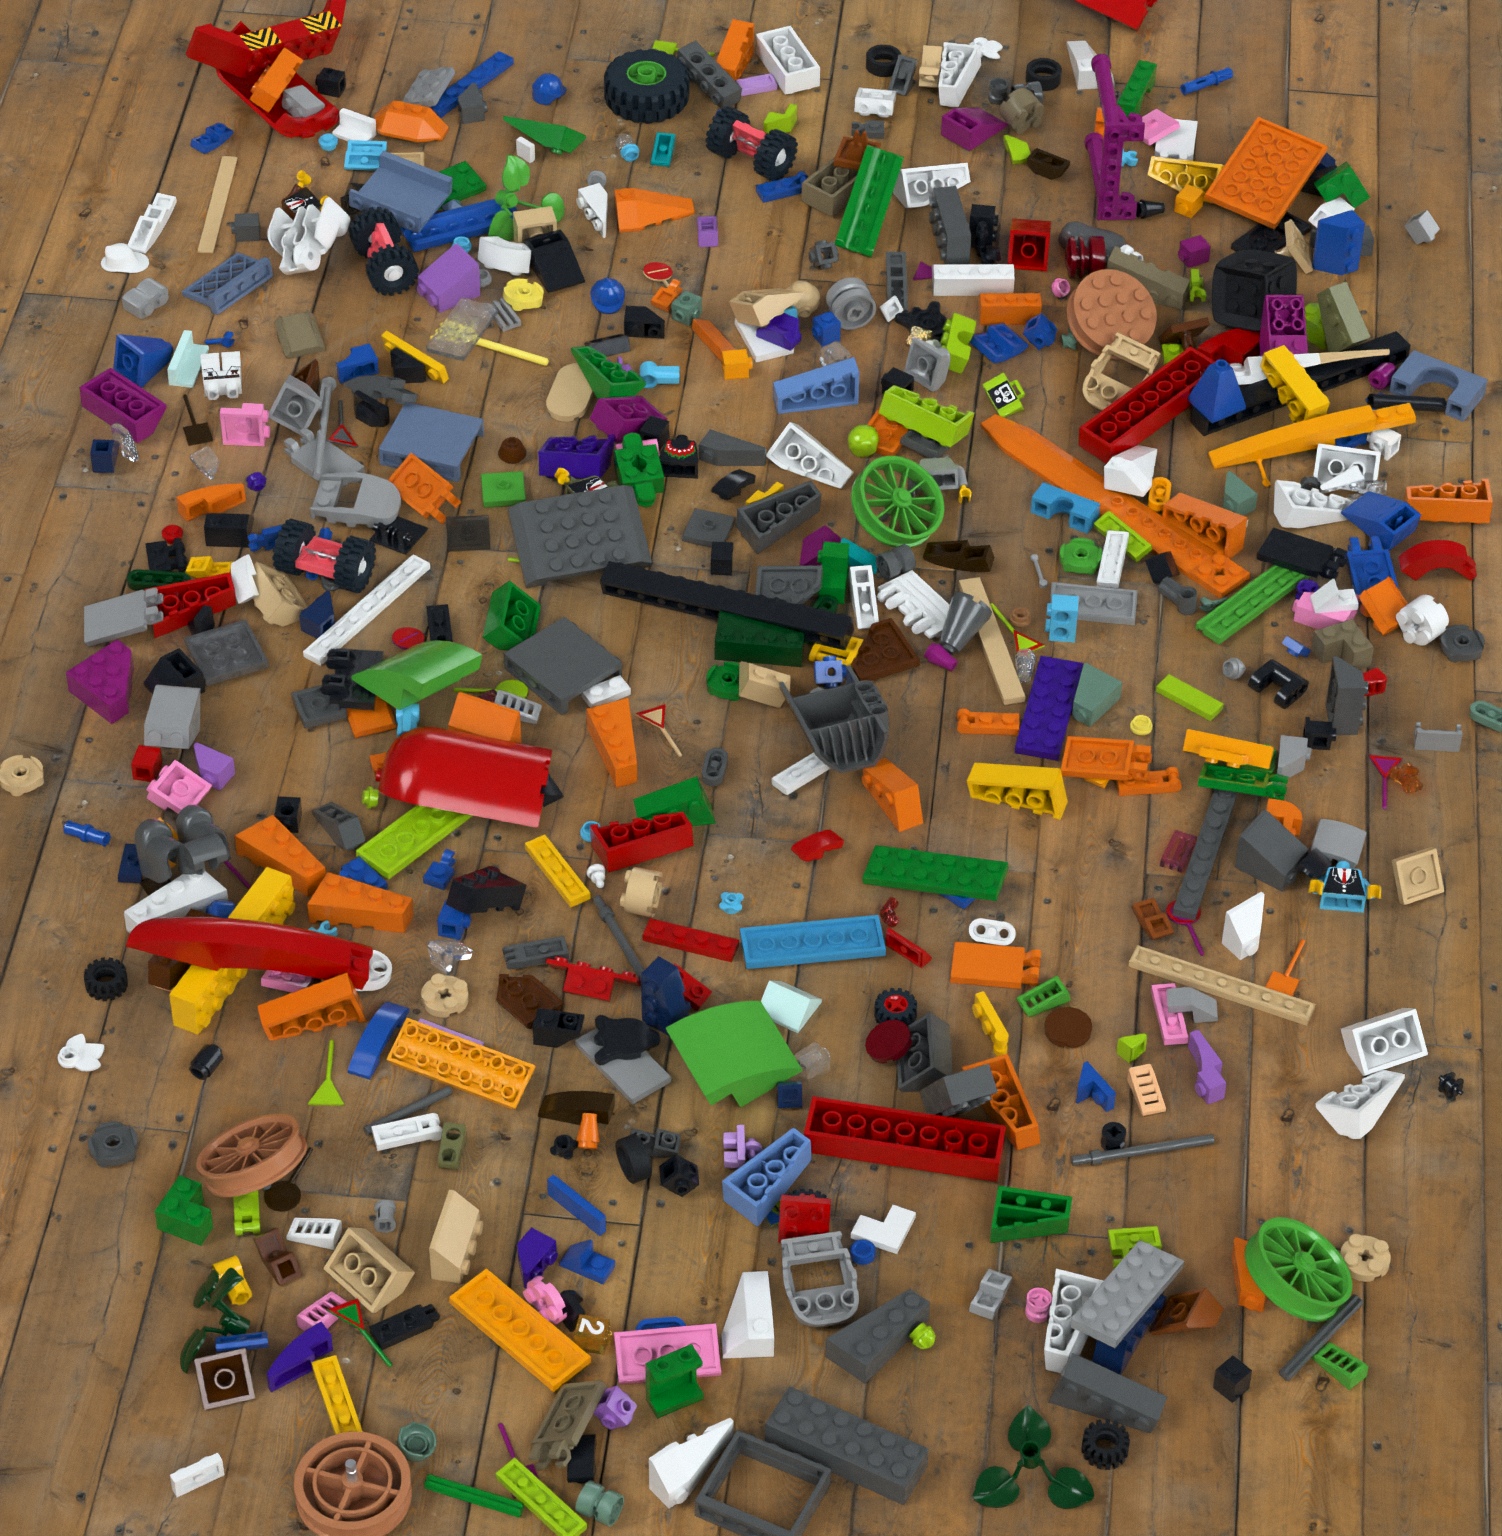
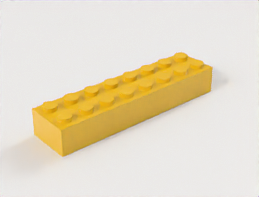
M266 867L228 918L283 924L284 920L295 909L294 887L292 886L291 876ZM191 965L169 994L173 1025L199 1035L202 1029L209 1025L214 1013L221 1009L227 996L233 993L239 980L246 976L248 969L218 968L215 971Z

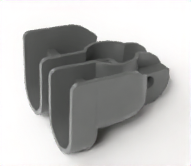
M188 805L179 812L176 819L179 841L173 838L172 831L166 823L154 818L141 822L135 832V844L141 873L157 883H163L172 877L168 859L178 865L180 873L190 875H202L205 872V862H209L210 869L216 870L221 862L231 859L226 833L214 824L210 812L197 805Z

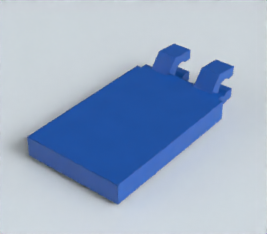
M1370 536L1369 550L1362 551L1358 537L1349 538L1350 545H1348L1345 559H1347L1346 563L1355 594L1360 595L1365 589L1367 590L1380 583L1388 576L1392 578L1398 587L1389 549H1382L1379 536Z

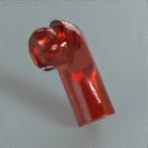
M893 897L888 899L879 913L882 921L891 928L895 927L900 921L894 911L899 902Z

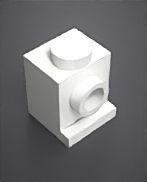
M1387 428L1369 432L1366 440L1370 442L1369 449L1381 452L1384 460L1388 461L1399 451L1401 434Z

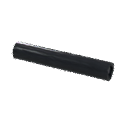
M1369 394L1367 398V405L1377 409L1410 403L1414 411L1444 412L1446 409V399L1440 397Z

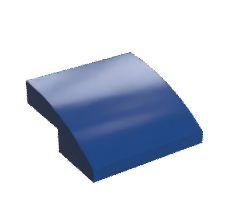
M1004 323L990 325L987 333L973 335L970 343L994 364L1006 361L1020 354L1029 345Z
M267 1331L215 1337L216 1352L221 1353L241 1348L246 1350L269 1348Z

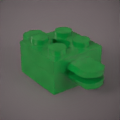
M628 433L623 438V449L614 451V468L619 486L633 487L637 504L641 507H650L655 503L656 493H663L664 474L656 444L643 446L642 438L639 434Z

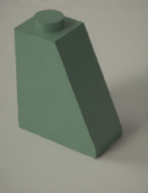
M1085 663L1074 698L1072 718L1091 727L1121 698L1122 682Z

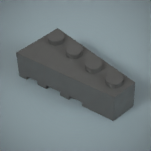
M1072 1353L1057 1378L1048 1403L1104 1420L1110 1419L1111 1422L1116 1421L1121 1425L1151 1433L1159 1421L1167 1396Z

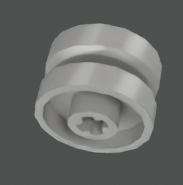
M853 277L839 280L827 292V306L841 322V328L846 330L858 329L865 326L874 317L876 312L875 301L867 285L861 279Z

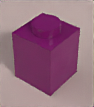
M1201 235L1180 241L1178 257L1188 268L1209 262L1211 246Z

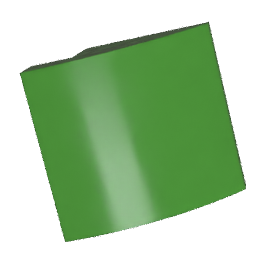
M426 641L352 675L351 679L398 710H402L479 670L482 654L469 647L450 641Z
M741 1001L715 1006L694 1013L665 1028L710 1105L732 1094L741 1108L775 1088L777 1082H785L803 1071L761 1001Z

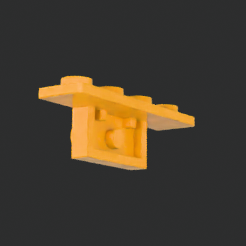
M1187 729L1183 751L1199 754V756L1205 757L1206 762L1218 764L1219 760L1227 762L1226 766L1240 768V765L1248 764L1270 769L1274 747Z

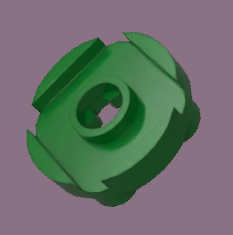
M724 662L723 666L717 667V664L712 666L706 675L708 693L719 698L729 699L730 701H738L741 698L739 696L740 664Z

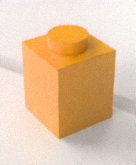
M1187 184L1176 195L1174 212L1192 218L1203 206L1204 191Z
M747 350L722 351L724 379L749 378V369H752V358L748 357Z

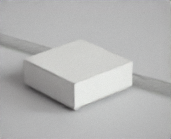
M523 137L516 139L517 155L529 163L535 161V145Z

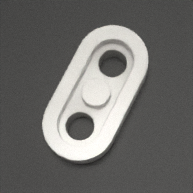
M978 918L972 921L969 926L971 938L978 942L1005 946L1012 943L1016 937L1014 926L1004 921ZM979 925L985 927L986 930L984 934H979L977 932V927ZM1002 929L1008 931L1009 935L1007 938L1001 937L1000 931Z

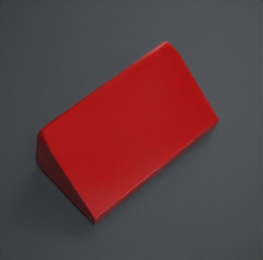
M891 928L886 929V946L918 967L923 968L931 961L932 957L925 950Z

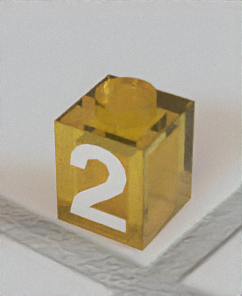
M580 1314L574 1332V1343L585 1352L604 1355L607 1345L611 1346L614 1331L610 1330V1319Z

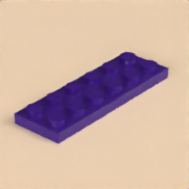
M1040 656L1015 745V753L1059 761L1084 663Z

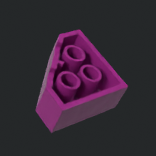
M116 639L66 672L69 692L111 724L129 713L132 675L134 673L132 650Z

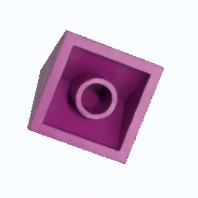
M826 525L814 531L803 539L799 566H821V563H817L818 550H823L824 541L840 543L841 538Z

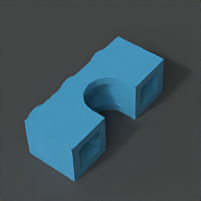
M1043 482L1032 496L1031 513L1049 520L1056 513H1067L1070 515L1069 527L1086 534L1094 526L1093 523L1099 519L1100 503Z

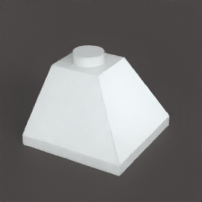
M1263 892L1256 894L1226 912L1222 944L1239 960L1248 955L1255 954L1259 948L1265 895Z

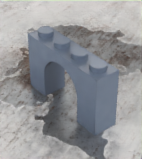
M1413 350L1392 376L1390 393L1411 396L1422 384L1431 382L1444 384L1454 391L1447 400L1445 415L1464 422L1484 397L1488 379Z

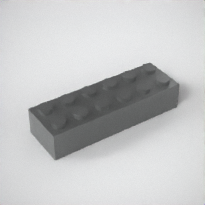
M789 1386L765 1423V1442L774 1443L791 1453H798L815 1463H822L823 1466L832 1469V1473L902 1505H905L928 1467V1448Z

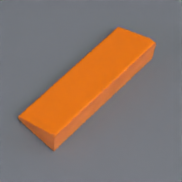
M692 320V330L721 362L722 351L736 350L710 321Z

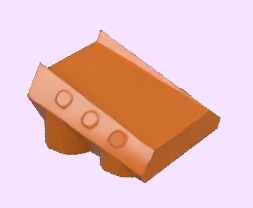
M1388 576L1380 583L1367 590L1365 589L1359 596L1362 602L1359 608L1363 616L1373 619V627L1378 632H1381L1383 636L1400 627L1396 614L1408 605L1392 578Z

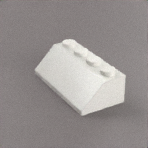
M1014 264L932 265L933 296H978L980 293L1014 292Z

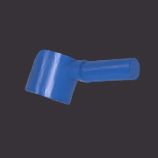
M225 332L223 338L207 339L205 344H222L224 347L229 348L235 341V339H231L233 332Z

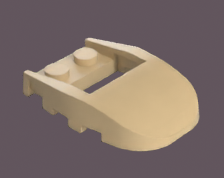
M1117 332L1115 334V341L1111 345L1107 344L1102 350L1101 355L1097 360L1094 359L1091 364V370L1086 376L1082 388L1085 400L1091 406L1102 411L1132 389L1101 374L1112 355L1146 370L1147 374L1143 379L1144 381L1155 372L1161 353Z

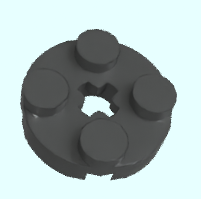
M1452 625L1441 635L1440 648L1448 656V660L1454 663L1480 659L1485 644L1481 632L1476 629L1475 632L1469 630L1467 625Z
M113 1121L101 1124L95 1129L92 1137L90 1135L88 1139L89 1153L97 1161L98 1166L103 1168L131 1162L136 1158V1151L138 1149L137 1134L132 1127L123 1126L122 1122ZM112 1141L118 1144L116 1146H109Z

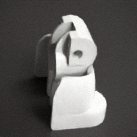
M330 197L325 199L321 212L313 204L308 205L307 210L303 206L299 207L294 221L281 208H276L269 225L268 240L271 246L283 256L279 267L282 273L293 275L316 270L320 265L321 255L331 248L336 237H341L348 231L351 222L348 214Z

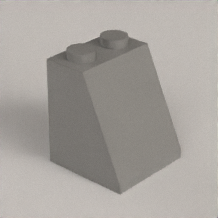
M156 685L144 723V745L189 749L200 731V688Z

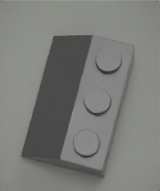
M1333 656L1325 703L1328 721L1332 722L1333 728H1336V735H1358L1359 726L1363 725L1362 710L1366 708L1364 694H1368V681H1364L1362 671L1341 658Z
M931 1012L908 1025L912 1034L911 1046L905 1055L896 1060L898 1089L901 1092H919L942 1077L953 1074L949 1024Z

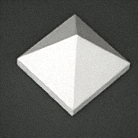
M895 295L879 307L887 322L895 318L897 313L904 311Z

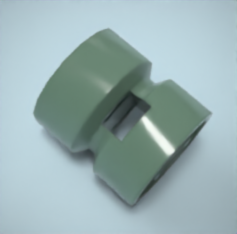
M590 1480L584 1485L578 1496L575 1507L576 1512L588 1518L595 1516L597 1522L611 1527L617 1521L622 1511L624 1496L611 1489L605 1491L604 1486Z

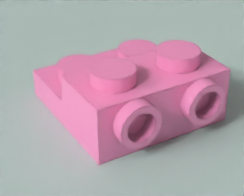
M243 403L242 409L221 408L220 421L223 445L265 446L266 438H270V426H266V422L269 419V411L264 410V404Z
M174 760L170 766L165 765L159 773L160 778L157 781L153 779L146 791L149 792L147 799L164 811L169 807L179 814L188 805H198L210 791L212 785Z

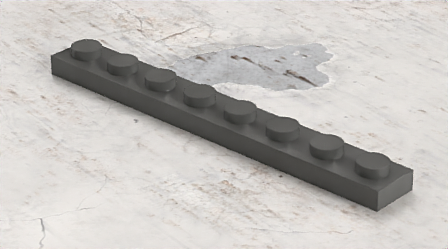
M1214 790L1173 908V916L1195 921L1238 792Z

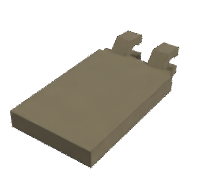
M602 1380L562 1384L532 1441L533 1447L528 1458L530 1461L539 1460L535 1465L538 1470L546 1469L552 1459H558L555 1463L557 1468L567 1466L571 1459L570 1450L577 1446L607 1388Z

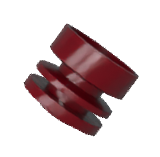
M1074 236L1068 237L1065 249V265L1069 278H1075L1076 269L1079 278H1083L1085 269H1088V274L1105 269V242L1103 236H1090L1087 245H1084L1082 236L1078 237L1077 245Z

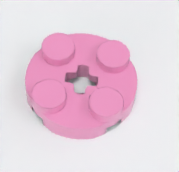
M536 1276L527 1283V1289L523 1291V1295L543 1317L553 1325H557L567 1317V1313L563 1314L562 1309L566 1307L557 1289L550 1282L545 1285L541 1281L544 1278Z

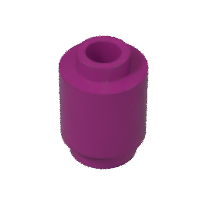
M1386 362L1374 369L1368 376L1371 386L1382 390L1391 383L1392 376L1397 371L1395 365Z

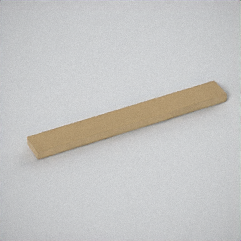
M980 577L959 580L961 592L974 596L972 600L977 603L980 600L983 601L992 611L990 619L977 632V636L1003 705L1025 702L1024 691Z
M1139 945L1136 946L1129 960L1128 967L1306 1026L1315 1010L1316 1004Z

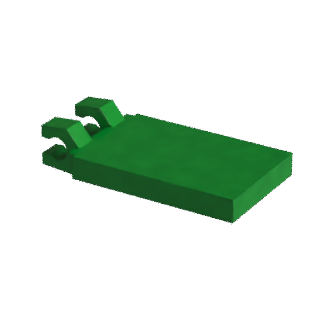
M1204 763L1198 778V786L1269 796L1270 799L1284 801L1285 795L1283 794L1287 792L1286 784L1289 777L1279 774L1271 775L1270 772Z

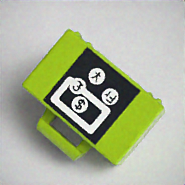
M1003 372L983 383V389L1000 416L1006 417L1024 410L1020 399L1025 396V392L1018 380L1009 382ZM1016 385L1017 389L1020 392L1018 396L1012 388V386Z

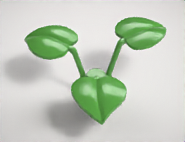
M507 155L502 174V183L506 189L498 191L495 196L496 203L503 210L495 214L488 232V237L499 236L506 241H510L514 237L512 213L508 208H513L517 204L534 209L552 206L557 223L565 213L564 202L560 195L556 193L546 194L541 200V206L518 200L513 192L520 191V186L528 184L530 169L522 159L513 155Z

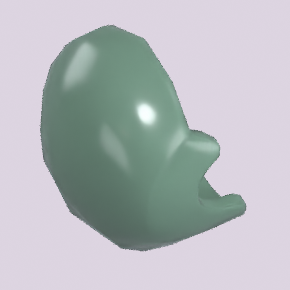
M413 1421L400 1428L396 1443L407 1460L419 1462L424 1461L434 1453L437 1440L434 1431L430 1427Z

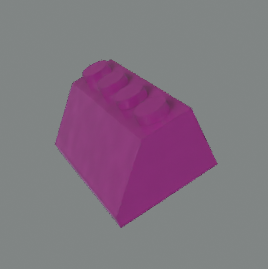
M112 368L107 369L79 387L82 407L136 443L141 442L154 433L167 408L165 403Z

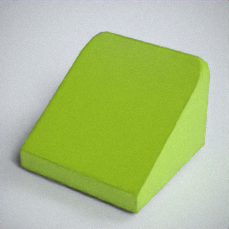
M1143 1033L1119 1038L1117 1054L1128 1063L1134 1061L1146 1051L1147 1035Z

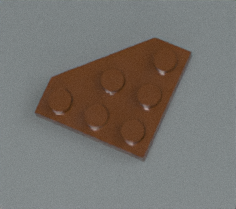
M889 618L871 624L869 633L864 638L856 658L851 663V667L859 681H873L920 666V659L893 619Z

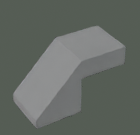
M1192 987L1167 989L1168 1013L1192 1011L1194 1023L1218 1021L1216 999Z

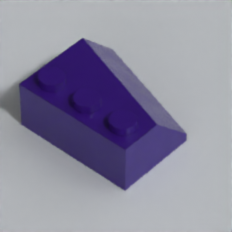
M596 435L582 440H578L575 436L549 437L538 451L539 475L553 479L557 469L564 468L569 472L570 476L576 479L588 478L594 475L601 479L611 465L615 435H608V439H597Z

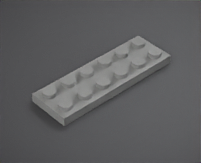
M1139 1240L1071 1318L1070 1327L1116 1348L1183 1269L1184 1261L1149 1243Z

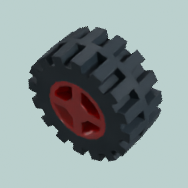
M890 988L889 992L884 990L882 994L879 993L874 1006L876 1023L880 1024L887 1020H899L908 1026L915 1022L917 1018V1000H915V996L913 994L909 995L907 990L902 992L901 988H898V990Z

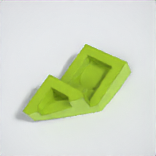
M1004 135L1003 140L1006 152H1009L1012 165L1027 163V157L1031 154L1028 144L1012 136Z

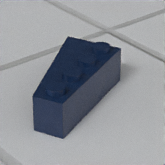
M1164 1291L1116 1348L1097 1340L1092 1362L1122 1375L1141 1339L1144 1337L1147 1328L1154 1322L1157 1311L1162 1310L1166 1302V1296L1163 1295Z

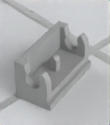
M1416 722L1413 733L1415 750L1460 751L1463 735L1461 724H1456L1455 731L1422 729L1420 728L1421 722Z

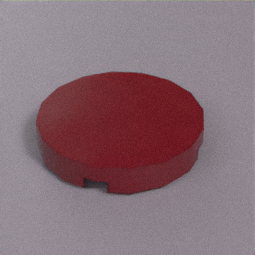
M899 1020L882 1022L874 1027L867 1036L865 1043L866 1051L875 1062L883 1064L890 1060L896 1061L909 1050L912 1043L911 1031L904 1022Z

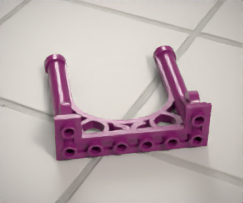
M1098 54L1092 58L1091 65L1096 76L1105 124L1104 138L1099 133H1090L1084 140L1085 148L1089 154L1098 203L1096 219L1134 220L1136 219L1137 202H1134V195L1129 192H1122L1121 197L1119 196L1124 141H1143L1145 122H1142V117L1136 113H1129L1127 118L1121 107L1117 105L1110 70V57L1106 54Z

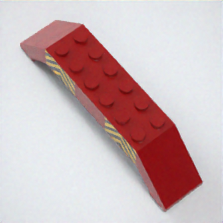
M327 0L321 13L241 35L214 27L211 23L195 27L186 56L243 78L264 72L268 65L272 66L284 47L303 60L327 55L332 52L342 27L346 0Z

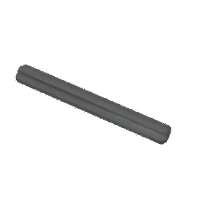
M1352 1295L1279 1370V1375L1285 1381H1289L1363 1305L1362 1299L1358 1295Z

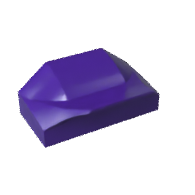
M786 313L775 316L768 325L759 327L756 330V337L791 351L801 341L799 319Z

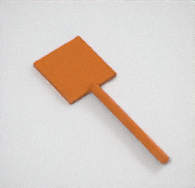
M1302 939L1285 974L1273 971L1265 986L1266 988L1293 996L1300 980L1289 975L1305 944V940Z

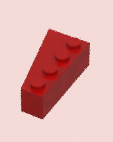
M684 812L653 816V820L635 818L632 819V823L619 824V821L609 822V826L598 827V824L590 825L591 845L608 873L694 846L692 824Z

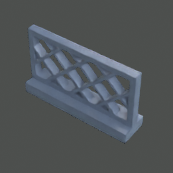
M237 252L182 290V295L211 307L212 313L219 315L274 276L270 259L263 257L257 260Z

